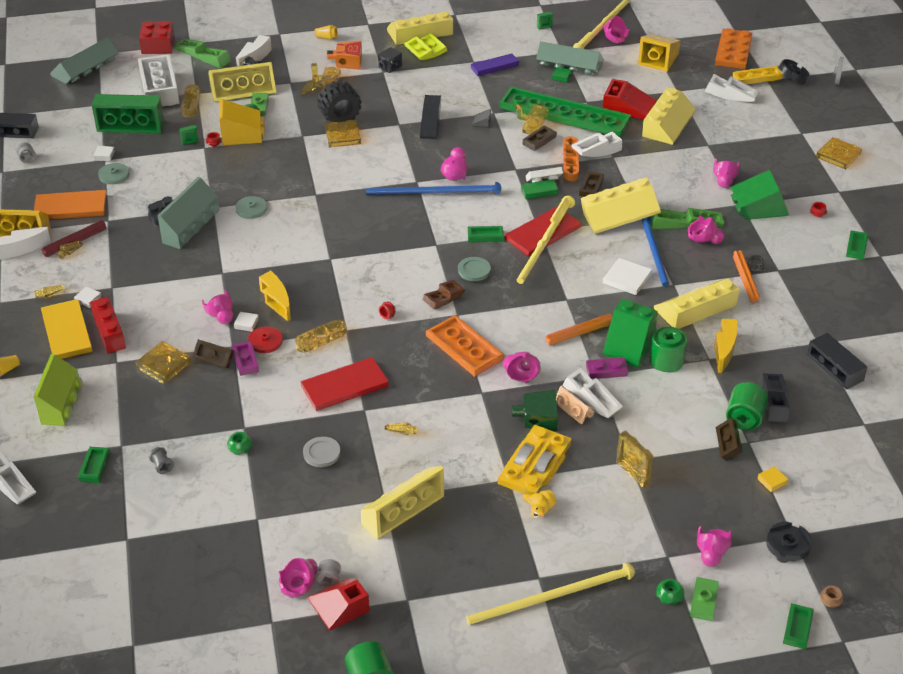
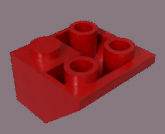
M347 578L308 597L309 602L329 631L370 612L369 595L358 579Z

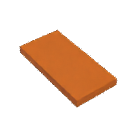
M106 190L37 194L34 211L47 213L49 220L105 216Z
M456 315L426 331V336L474 377L504 360L502 352Z

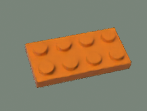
M731 28L722 29L715 66L746 69L753 32L746 30L738 31Z

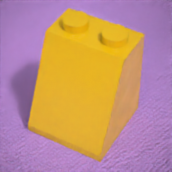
M655 34L642 36L640 38L638 65L667 72L679 55L681 40Z
M220 99L219 120L223 145L262 143V136H265L264 117H261L260 110Z

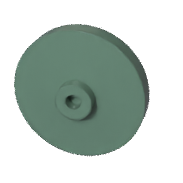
M121 163L107 164L99 170V179L105 184H119L129 177V169Z
M249 196L240 199L236 203V213L242 218H258L267 211V203L260 197Z
M468 257L458 264V274L468 281L484 280L491 272L489 262L480 257Z

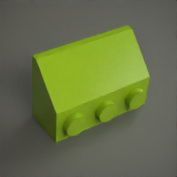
M55 354L50 355L33 397L41 425L65 426L67 419L71 417L72 406L77 401V393L82 388V378L79 377L76 368Z

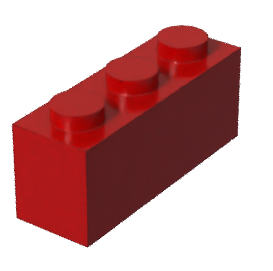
M109 297L90 301L93 319L107 354L126 349L123 331Z

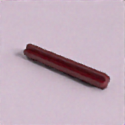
M100 220L41 248L42 254L45 257H49L106 230V224L103 220Z

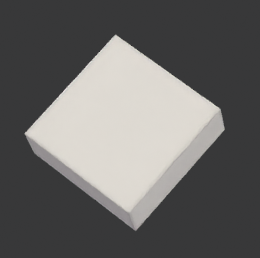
M97 146L93 155L94 160L111 161L115 152L114 147Z
M85 287L74 299H78L79 304L90 308V301L100 299L101 292Z
M240 312L234 323V328L252 332L259 320L258 315Z

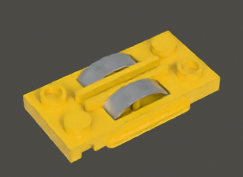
M534 425L504 467L503 472L498 477V484L522 494L532 495L538 493L543 487L548 486L565 460V453L571 445L572 438Z

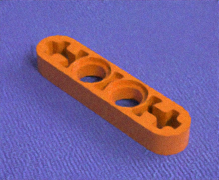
M573 136L565 137L563 140V177L567 181H576L579 177V153L572 146H569V144L578 142V139Z

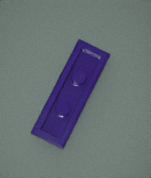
M511 53L472 63L471 69L477 76L518 66L519 60Z

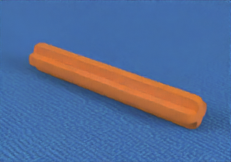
M741 250L734 251L733 258L748 297L752 303L759 302L760 294L745 256Z
M606 314L547 334L545 340L548 345H554L609 326L612 314Z

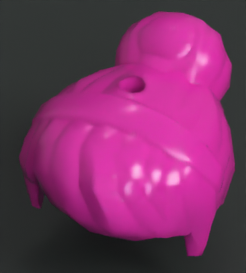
M615 16L605 24L604 32L606 38L611 42L621 44L627 38L629 28H626L622 18Z
M461 147L454 148L451 151V156L443 162L441 172L448 180H465L468 166L464 149Z
M716 158L713 172L717 177V183L723 188L730 187L733 180L739 174L740 162L738 161V164L731 161L717 163Z
M700 215L699 219L691 223L687 230L689 239L697 243L711 241L713 244H719L725 238V234L717 227L712 217L704 219Z
M225 290V294L214 296L207 304L202 300L205 312L212 317H216L219 323L225 325L233 320L234 315L231 311L233 301L227 290Z
M517 352L514 355H508L503 360V366L508 376L513 380L527 383L534 380L540 374L541 362L529 352Z
M702 526L698 528L697 546L702 552L701 559L703 564L708 567H715L720 563L721 556L731 546V530H729V533L721 529L710 530L704 533Z
M310 558L291 559L285 565V568L279 571L281 592L290 598H299L309 592L318 573L317 562Z

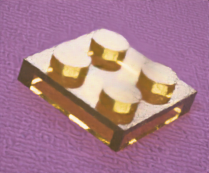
M357 120L324 124L329 148L361 144Z
M832 137L817 152L816 158L846 170L861 155L862 148Z
M161 341L138 359L135 365L137 369L162 383H166L191 362V357Z
M625 430L619 434L616 463L644 488L650 484L653 455L634 436H631Z

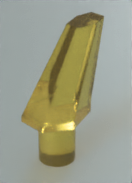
M313 75L312 80L308 81L300 93L306 94L319 86L317 83L319 77Z
M76 241L61 245L58 257L64 259L66 255H71L82 247L83 243Z
M63 284L35 290V297L45 296V298H49L62 291Z
M408 422L387 424L384 429L407 436L417 433V427L412 426Z

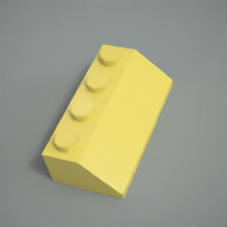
M449 12L427 14L422 17H412L411 19L391 22L387 27V31L396 45L404 44L416 36L421 39L429 33L438 38L453 35V18Z
M271 62L209 70L208 73L214 102H219L220 99L233 100L252 97L253 93H277Z
M666 88L644 119L642 137L671 145L674 144L696 110L682 91L675 88Z
M647 177L581 198L583 215L594 234L661 213L654 189Z
M727 278L654 306V309L672 327L680 329L737 306L739 288Z
M442 466L427 468L417 473L405 483H401L389 493L383 494L373 503L366 505L361 509L362 525L379 539L443 498L444 468Z

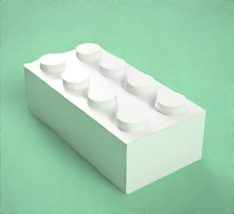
M169 54L139 58L138 63L144 94L160 95L162 106L179 104L177 85Z

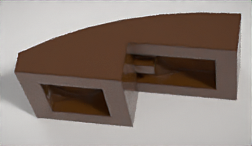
M454 280L440 283L438 290L425 293L423 301L435 310L457 299L465 292V289Z

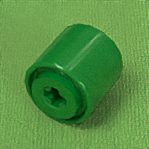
M665 326L660 327L653 333L650 363L656 370L671 373L678 371L684 365L687 336L682 330Z
M750 382L736 385L732 390L727 407V420L731 417L735 419L740 430L747 431L758 428L762 423L768 400L766 391L761 386Z
M368 641L360 643L350 649L345 656L344 663L349 674H394L386 651L379 642Z

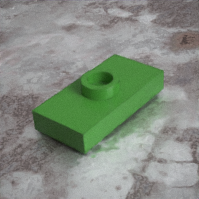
M269 93L252 94L251 104H255L260 109L261 116L266 115Z
M696 577L690 617L713 621L719 581Z

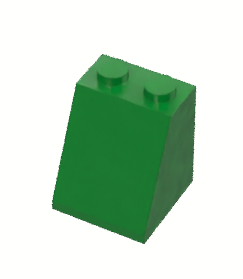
M770 170L731 186L733 194H731L734 204L738 203L735 207L739 215L743 214L745 220L789 215L781 192Z
M622 298L614 309L603 355L610 358L625 357L626 364L638 368L651 350L652 335L656 330L658 311Z

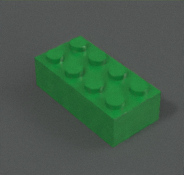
M96 94L92 102L97 132L161 134L165 122L160 95Z

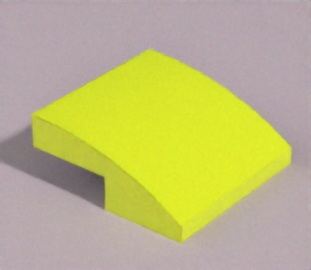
M431 33L421 39L416 36L404 43L405 47L420 60L430 59L447 52L446 46Z

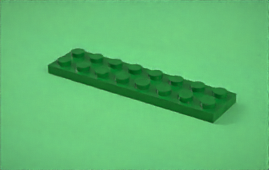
M512 86L499 102V108L506 111H513L552 122L563 123L568 126L588 129L597 133L608 134L613 132L618 137H621L631 120L630 114Z

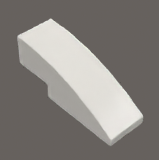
M259 35L254 43L247 42L236 57L237 67L243 66V61L248 56L252 57L255 61H261L272 50L270 37Z
M713 74L705 92L723 99L753 102L758 94V90L731 76L727 81Z
M598 132L572 144V148L582 156H606L622 150V139L613 132L606 135Z
M48 227L11 231V236L0 237V260L20 256L51 243Z
M581 368L569 375L563 383V386L570 390L574 396L587 406H591L593 411L606 418L611 417L623 408L597 378L592 380Z
M0 451V490L18 505L35 495L36 491L12 461L9 462Z

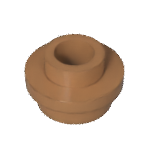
M827 586L820 594L822 603L828 607H839L843 603L842 591L836 586Z

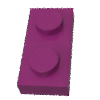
M251 341L233 344L232 350H235L234 357L240 376L259 372Z
M625 357L586 360L587 373L591 379L628 376Z

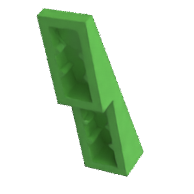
M183 39L174 45L176 50L220 69L231 62L228 51L207 48L205 42Z
M689 207L686 213L660 209L661 213L650 216L652 222L650 225L651 229L689 228L691 223L699 219L700 215L704 219L712 217L717 227L724 226L722 213Z

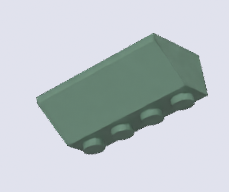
M109 37L60 62L50 75L65 84L70 81L74 83L80 79L81 75L87 76L92 72V69L98 70L104 66L103 63L114 61L116 59L115 56L119 52Z
M541 41L536 57L541 66L549 67V65H553L555 68H569L573 72L580 70L589 75H593V73L598 74L604 62L603 56L598 51Z
M197 177L158 214L163 244L181 249L218 213V196L201 177Z

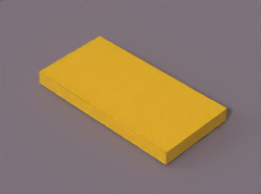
M78 299L41 307L52 354L64 359L92 352Z

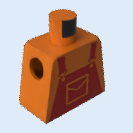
M362 41L337 43L336 50H327V60H336L337 68L361 70Z

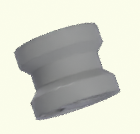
M23 142L16 147V153L21 162L31 163L34 161L36 153L31 144Z
M333 559L322 560L319 563L317 582L325 587L338 583V574L341 570L340 563Z

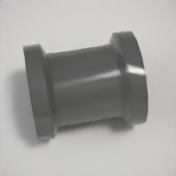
M156 447L151 450L148 457L152 463H155L156 471L159 474L170 472L174 467V462L171 458L167 457L165 448Z

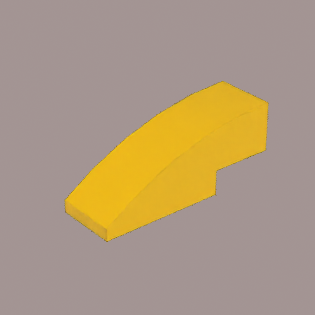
M270 270L259 276L260 291L265 295V303L285 320L290 321L287 291L280 279Z
M722 319L720 332H716L714 350L718 373H722L732 359L737 337V319Z

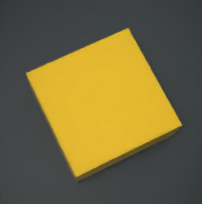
M775 466L758 474V480L770 492L788 484V478Z

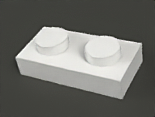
M562 167L530 171L526 175V181L558 180V177L563 174Z

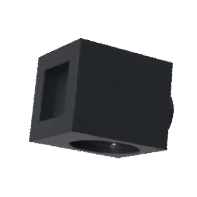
M390 47L378 54V68L391 73L402 66V52Z

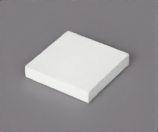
M618 258L603 278V283L637 295L650 277L652 269Z

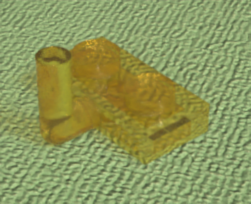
M317 63L311 64L312 79L314 81H321V90L322 88L325 89L327 84H332L333 81L338 82L341 74L340 68L325 67L323 75H318Z
M517 104V118L525 121L522 132L530 135L541 128L549 108L533 104L527 115L523 114L522 105Z

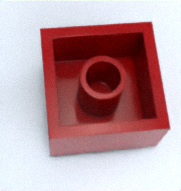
M142 22L139 36L141 54H172L175 40L173 22Z

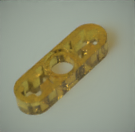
M188 85L185 88L181 104V111L184 117L196 115L200 99L198 85Z
M338 319L298 335L295 339L296 349L303 353L309 352L343 337L346 334L345 322ZM319 334H324V335H326L325 337H321V338L316 337V336L319 335Z

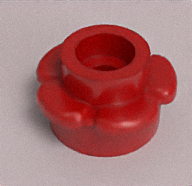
M211 132L207 134L206 143L208 145L216 147L222 142L219 133Z
M814 202L810 208V213L815 217H822L827 214V206L822 202Z
M389 301L383 302L379 306V314L383 319H392L396 314V308Z

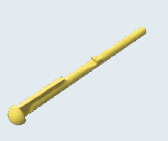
M623 0L592 32H588L573 47L584 49L604 28L605 24L615 17L631 0Z
M572 196L563 197L550 219L552 223L542 240H539L535 251L517 278L519 284L524 283L568 208H572L575 205V200Z
M623 563V569L611 571L467 616V621L471 625L622 577L630 580L635 574V569L631 564Z

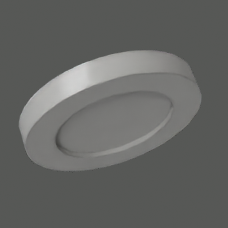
M840 57L838 66H835L834 74L836 75L835 85H839L844 57Z
M329 437L313 438L303 448L305 461L314 467H327L334 464L339 459L341 453L338 442Z

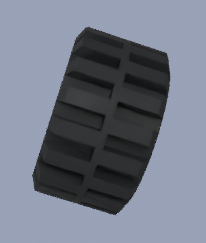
M338 80L337 83L333 81L332 84H327L325 89L322 88V93L318 95V108L331 124L333 123L337 126L338 124H348L350 120H354L355 116L360 113L359 110L362 107L360 105L362 104L360 96L352 85L346 81ZM344 100L341 104L335 106L339 101Z

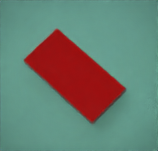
M558 207L505 234V240L529 257L533 254L539 240H542L552 223L550 219ZM565 213L545 247L581 228V223Z
M373 357L301 381V387L316 411L389 386L388 379Z

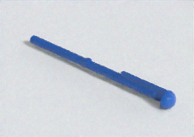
M495 182V185L366 188V195L493 191L497 195L501 192L502 187L499 182Z
M649 216L641 219L662 286L667 287L669 281L657 248V242L654 239L650 226L652 222Z

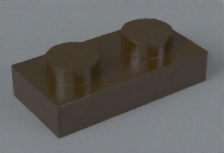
M544 125L525 137L522 145L536 151L556 138L557 132Z
M587 171L579 190V196L586 197L590 194L598 193L604 180V174Z
M198 339L192 358L229 369L235 350Z
M731 417L715 427L721 458L727 461L742 452L738 425L735 419Z

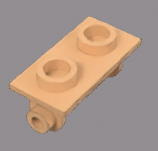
M560 386L556 396L557 406L580 424H583L586 417L591 418L594 415L591 406H587L574 396L570 390Z

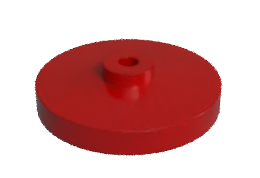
M260 327L249 334L248 341H251L255 352L270 353L280 348L283 338L281 332L276 328Z

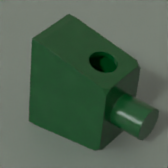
M555 390L525 393L523 395V405H512V417H524V427L529 429L537 425L551 431H557L558 412Z

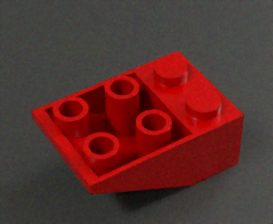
M618 79L611 80L603 96V108L630 114L631 117L640 120L646 118L657 100L628 81Z

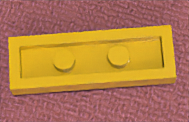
M777 66L736 71L733 72L732 77L744 84L780 80L783 73Z

